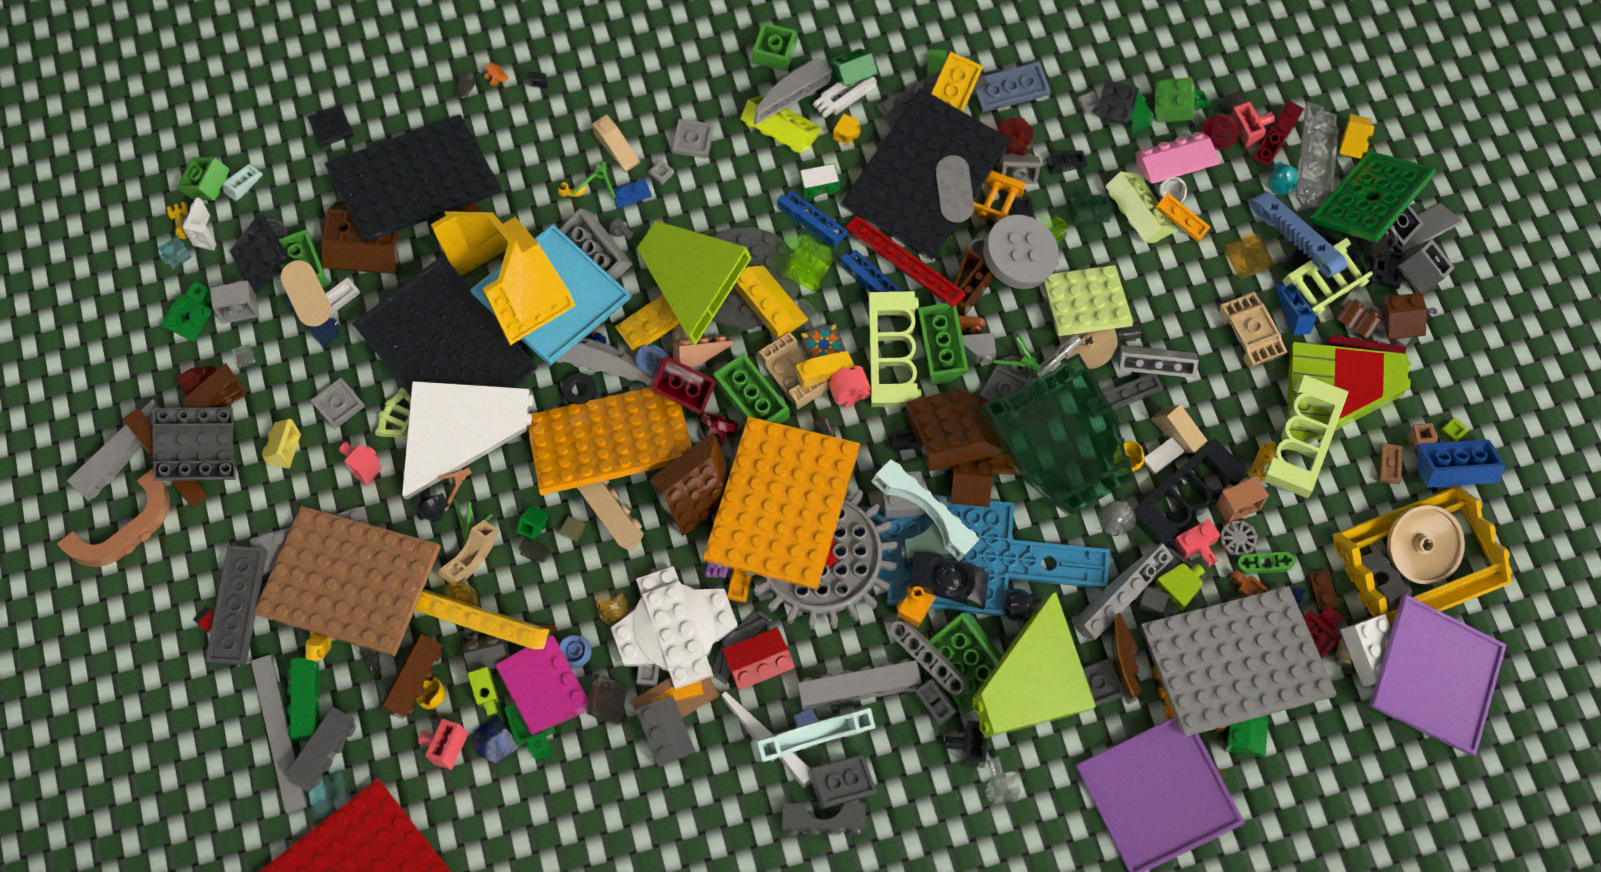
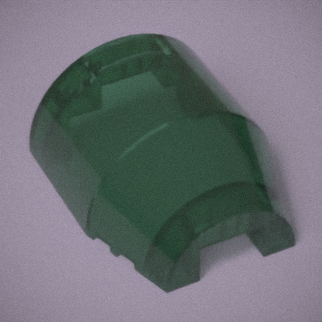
M1079 353L1064 360L1053 371L1038 378L1029 386L1008 397L1001 398L999 395L980 407L981 413L1018 475L1068 517L1094 504L1134 479L1129 456H1126L1124 448L1125 440L1122 438L1119 428L1121 425L1120 420Z

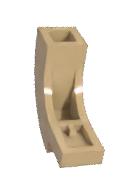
M482 520L471 529L467 543L461 552L439 569L438 575L453 586L461 579L463 581L468 579L489 554L497 538L498 530L485 520Z

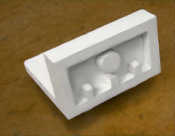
M196 197L195 202L190 206L188 218L184 220L183 229L193 246L214 251L217 244L206 227L210 214L201 198Z

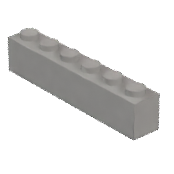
M905 659L900 661L899 664L884 663L880 667L873 669L872 667H864L857 672L847 670L841 672V675L833 676L832 674H826L821 676L820 679L815 680L813 678H805L798 683V691L802 711H806L811 708L817 709L916 690L921 687L922 683L917 660Z

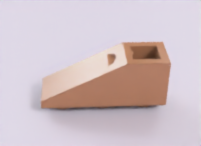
M715 335V338L701 336L696 346H694L689 338H681L678 342H673V359L688 367H697L733 345V341L727 338L726 335Z

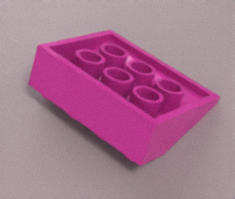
M553 635L547 637L544 649L526 647L495 666L531 735L584 714L590 704Z

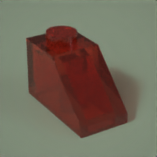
M214 366L190 368L175 377V379L187 396L216 371V368Z

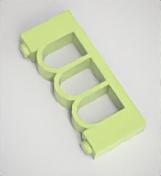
M915 291L869 292L871 407H906L907 401L921 398V389H917V383H915L917 370L912 362L915 356L916 343L911 334L915 326V309H918L919 306L918 297H915ZM877 315H902L908 318L911 326L903 332H878ZM878 341H905L911 347V353L903 358H878ZM879 366L906 367L910 370L912 378L903 384H879Z
M1304 375L1301 381L1297 380L1293 390L1296 392L1294 397L1296 400L1290 408L1291 418L1282 430V442H1280L1275 450L1272 461L1266 463L1262 473L1266 474L1263 481L1308 498L1315 486L1348 391ZM1305 403L1330 412L1327 424L1304 416L1299 411L1298 405ZM1297 426L1322 435L1319 446L1315 447L1295 439L1290 434L1289 428ZM1288 449L1313 458L1310 471L1284 461L1280 452Z

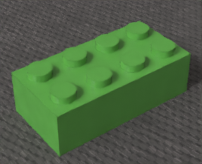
M745 353L713 373L716 386L745 422H747L748 417L781 424L790 418L788 406Z

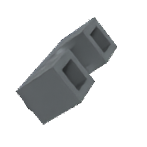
M1379 550L1361 557L1362 564L1372 571L1374 582L1384 583V585L1379 586L1378 592L1386 597L1388 613L1397 610L1401 596L1406 594L1411 597L1412 595L1409 585L1402 581L1399 572L1391 567L1388 558L1383 556Z

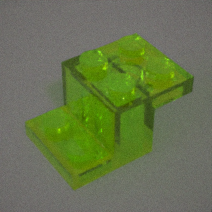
M800 234L794 250L785 262L784 275L816 293L820 287L821 279L832 264L831 249L824 244H817L809 235L804 236Z

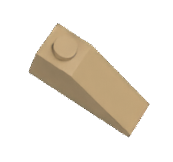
M608 115L603 116L592 124L595 137L624 172L640 163L626 139Z

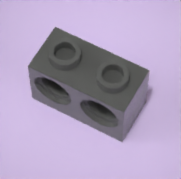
M930 679L915 691L939 724H944L959 712L936 679Z

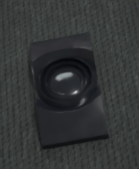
M915 551L909 588L913 589L919 586L924 590V593L984 610L989 573L972 563L955 562L937 553Z

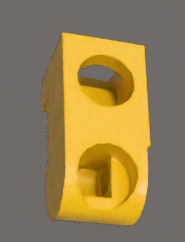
M310 632V639L306 641V659L312 661L323 659L332 647V638Z

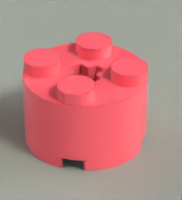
M854 366L855 369L850 370L849 367L843 368L830 376L831 381L828 380L827 382L836 404L849 408L855 405L856 401L867 399L872 395L870 392L871 387L861 366Z

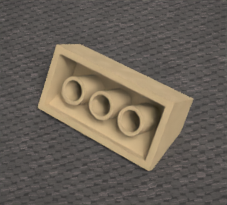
M609 480L577 487L618 545L633 552L644 535L640 529L642 525L636 518L633 519L630 516L631 510L625 503L622 504L619 501L620 495L614 488L611 489L608 486Z

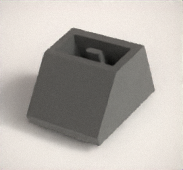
M1433 239L1418 244L1397 266L1416 292H1422V294L1445 279L1455 268Z
M471 631L463 635V654L469 673L485 667L489 669L496 668V664L508 658L504 639L479 631Z

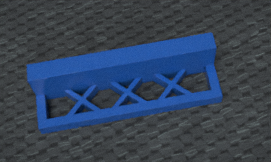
M790 191L786 197L781 195L777 199V208L834 249L848 234V230L793 191ZM793 198L794 200H796L798 202V205L793 203L790 199ZM805 210H810L812 212V215L807 213ZM819 220H824L826 222V225L821 223ZM833 230H838L839 232H841V234L838 235Z
M857 250L850 255L845 253L840 257V266L869 292H903ZM855 257L861 261V266L853 260ZM866 270H871L872 272H874L875 278H873ZM879 282H885L888 285V290Z

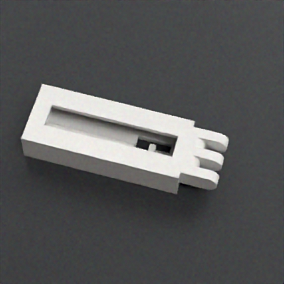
M874 77L868 80L861 79L856 81L857 84L850 87L838 82L821 94V97L813 103V106L815 108L818 107L817 110L820 113L823 112L822 115L824 117L829 116L831 113L837 115L874 89L877 85V80Z

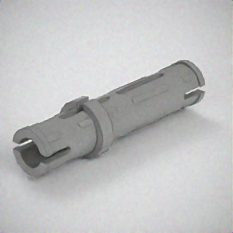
M1073 334L1071 338L1064 344H1060L1058 349L1040 364L1041 368L1038 372L1032 370L1033 374L1041 380L1065 357H1069L1071 352L1082 344V340L1076 334Z

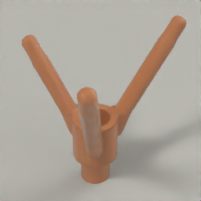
M469 467L438 477L439 479L451 478L455 484L447 500L449 506L462 481L471 474Z

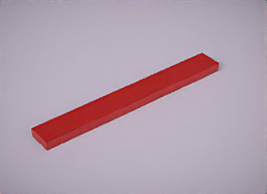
M858 215L845 226L849 234L952 308L966 296L962 289Z

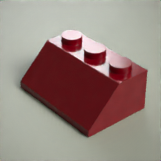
M665 356L659 359L652 376L650 391L701 415L705 410L716 380Z

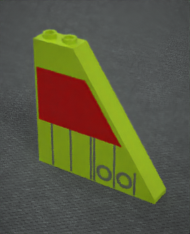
M1293 342L1289 349L1287 422L1291 418L1290 408L1296 400L1294 399L1296 392L1293 391L1297 380L1301 381L1304 375L1348 391L1335 431L1402 397L1406 390H1409L1411 380L1408 378L1411 368L1408 354ZM1305 403L1298 405L1299 411L1304 416L1327 424L1330 412ZM1294 426L1289 428L1290 434L1295 439L1307 444L1322 438V435L1301 427ZM1286 449V454H1291L1295 452L1293 450Z

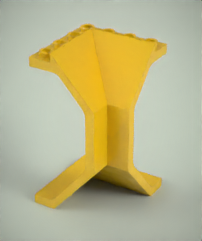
M444 212L445 217L431 224L448 261L461 277L506 251L498 278L482 288L510 345L576 306L569 290L539 243L516 217L502 224L493 212Z

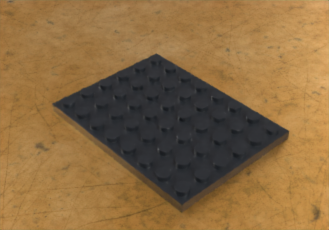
M919 88L840 205L856 216L858 215L866 222L933 260L958 223L947 220L941 212L936 176L938 163L943 158L951 155L963 158L969 166L974 199L1012 143V139Z
M460 114L324 163L364 244L445 214L444 212H451L502 193V187Z
M441 255L352 323L410 395L412 394L413 382L516 388L538 370V367L517 342L512 345L508 343L496 317L470 292L471 287L444 255Z

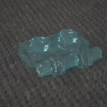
M342 772L334 774L335 781L333 783H330L328 776L321 777L319 785L309 793L314 821L328 818L335 812L334 808H340L349 801L345 793L346 780H343ZM337 790L338 799L335 801L332 799L331 791Z

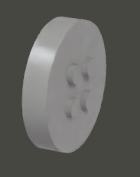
M1011 215L1001 219L990 230L984 241L983 252L988 268L997 279L1014 288L1029 289L1041 285L1053 273L1058 263L1059 249L1053 234L1044 224L1029 216Z

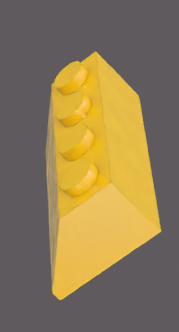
M764 265L744 269L734 288L777 340L808 321V318Z

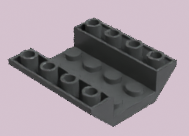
M153 408L154 481L235 480L233 408Z

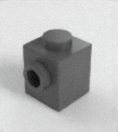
M1147 586L1145 591L1141 592L1136 602L1140 603L1138 610L1161 618L1169 595L1163 593L1157 587Z

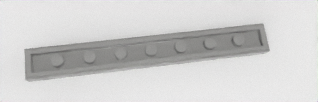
M271 655L252 660L251 664L284 808L288 814L307 808L303 789L289 782L286 776L296 757L292 739L288 736L287 732L288 722L273 658Z

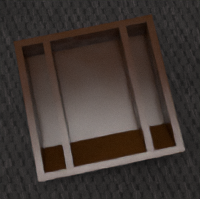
M960 388L906 402L907 419L929 471L1004 453L980 397Z
M712 432L650 478L669 523L682 536L691 532L697 525L707 520L719 509L730 471L716 436Z

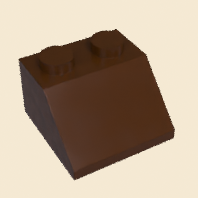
M1422 292L1384 298L1379 307L1388 340L1426 335L1427 308Z
M969 461L954 465L951 504L990 507L993 463Z

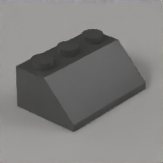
M674 696L636 709L635 712L658 768L696 753Z

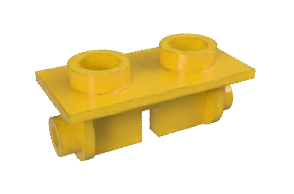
M1270 441L1267 444L1262 442L1248 475L1252 477L1257 476L1261 481L1264 480L1266 474L1262 472L1266 463H1270L1273 459V454L1277 449L1276 442Z

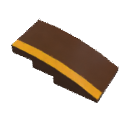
M1117 613L1111 624V646L1118 678L1125 691L1127 703L1131 704L1137 700L1141 693V689L1135 679L1140 670L1134 659L1138 647L1121 613Z

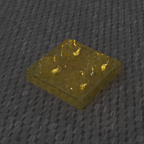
M1259 234L1227 244L1224 247L1239 279L1274 267L1275 263Z

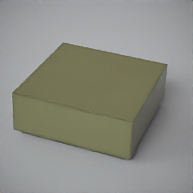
M568 516L559 533L570 540L578 542L586 524Z

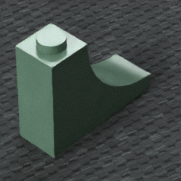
M939 498L938 502L943 503L948 510L947 498ZM935 522L920 535L905 539L904 546H901L902 558H906V564H912L915 551L941 554L949 560L954 558L944 548L942 536Z

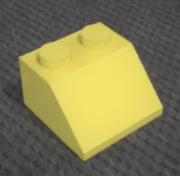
M292 419L275 422L273 429H270L268 434L269 441L262 451L263 459L268 465L290 469L301 436Z

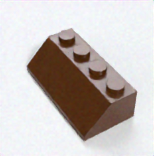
M423 634L415 640L379 707V711L400 719L405 718L406 715H411L415 707L412 704L415 697L419 698L425 688L422 686L424 680H429L434 671L431 668L434 661L438 662L443 654V651H441L442 644Z

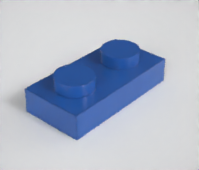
M646 179L613 189L617 208L652 197Z

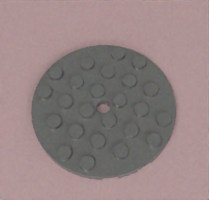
M753 227L733 228L713 236L717 239L745 246L752 258L746 268L764 265L795 302L800 287V267L794 252L785 241L771 232ZM734 287L712 319V321L722 326L739 328V330H750L764 325Z

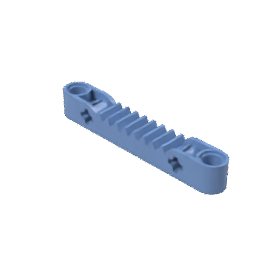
M1266 191L1250 200L1251 208L1255 214L1268 225L1275 226V229H1280V233H1285V237H1289L1290 242L1294 241L1295 246L1299 245V250L1303 249L1304 254L1308 253V258H1312L1314 266L1327 277H1332L1347 268L1344 256L1272 193Z

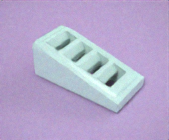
M248 164L222 184L223 192L237 201L262 176V173Z

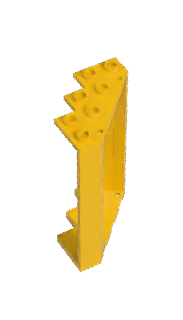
M1459 486L1332 534L1335 552L1339 558L1342 557L1344 564L1348 566L1345 567V571L1351 582H1355L1356 587L1360 591L1358 595L1364 607H1368L1369 612L1374 617L1386 614L1391 629L1397 610L1388 613L1386 597L1375 589L1372 571L1362 564L1359 549L1388 538L1393 522L1401 513L1411 507L1432 505L1443 508L1449 513L1460 509L1491 564L1488 568L1412 598L1441 612L1512 583V570L1508 560L1510 555L1506 547L1496 542L1495 526L1482 517L1481 501Z

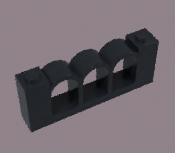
M1214 438L1132 510L1130 518L1157 545L1163 543L1165 547H1171L1174 545L1178 533L1183 532L1187 528L1191 518L1202 515L1207 510L1211 500L1219 499L1225 487L1240 484L1239 482L1246 478L1245 475L1248 470ZM1204 463L1221 479L1223 487L1216 490L1209 488L1193 471ZM1185 479L1203 497L1204 504L1201 506L1190 505L1173 488ZM1166 496L1184 514L1185 521L1178 524L1172 523L1154 505Z

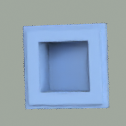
M812 708L793 716L798 727L818 722Z

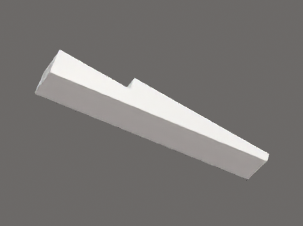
M727 692L722 694L723 701L754 740L773 735ZM793 752L779 757L803 789L811 783L808 774L810 768Z

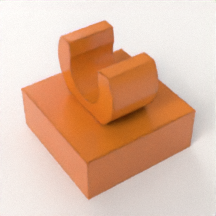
M490 62L486 65L485 68L488 72L484 78L490 80L492 77L490 85L496 86L499 81L505 83L509 78L500 66Z

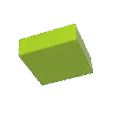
M1454 417L1440 432L1451 442H1456L1469 429Z

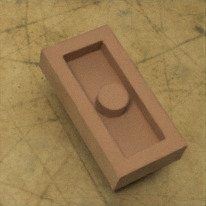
M1382 444L1380 482L1401 483L1403 446Z

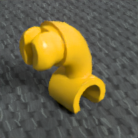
M563 182L561 187L565 190L558 189V193L563 197L567 195L578 197L586 192L587 185L573 195L572 191L575 188L569 189L568 184Z

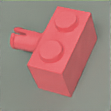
M1251 102L1234 107L1231 118L1235 120L1238 126L1239 137L1245 148L1261 143L1266 133L1264 126L1275 122L1272 112L1258 116Z
M345 442L339 448V452L347 457L345 463L352 475L365 485H368L382 470L379 463L380 459L375 455L376 452L371 447L367 446L365 448L359 444L354 448L348 442Z
M1208 519L1177 536L1173 546L1178 554L1185 559L1199 553L1207 567H1210L1211 564L1217 563L1218 559L1209 546L1217 542L1220 534L1211 520Z
M442 719L435 735L422 732L420 735L424 736V738L419 736L418 742L421 745L429 746L425 757L434 765L452 770L469 733L460 724Z

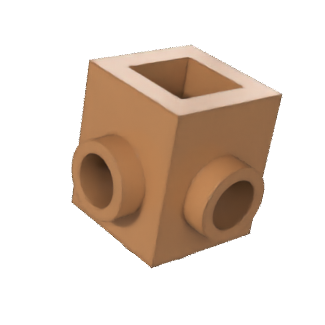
M1433 423L1417 424L1412 427L1407 435V441L1409 446H1412L1413 452H1417L1418 444L1436 443L1438 441Z

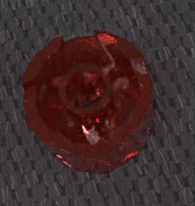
M1022 117L1008 119L1001 123L998 132L1012 139V143L1004 155H1028L1034 136L1030 124Z

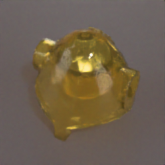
M623 591L604 603L600 599L595 601L598 605V614L603 617L604 622L607 624L618 623L628 615L629 602Z

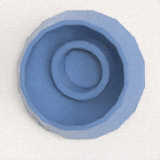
M577 634L569 635L559 644L571 669L582 667L590 659L592 653L591 645L584 636Z

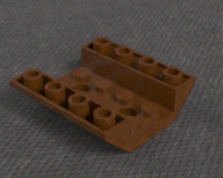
M335 202L327 211L321 241L323 269L396 274L399 260L396 249L400 231L364 244L344 203ZM348 226L346 231H339L340 227Z

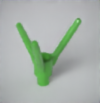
M601 161L597 164L595 171L576 187L572 194H576L590 180L597 177L605 180L612 198H615L607 176L606 162Z
M1019 333L1016 334L1015 339L1025 354L1022 360H993V363L1027 366L1035 372H1038L1041 368L1037 360L1029 353Z
M453 499L462 528L463 546H465L470 531L473 528L471 527V502L467 504L465 525L456 499ZM490 513L484 520L488 522L493 514Z

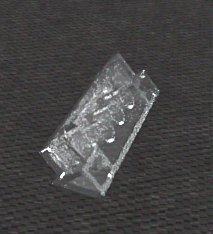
M1310 102L1305 104L1295 196L1303 210L1307 207L1317 210L1333 190L1339 127L1336 126L1337 115L1323 111V106Z

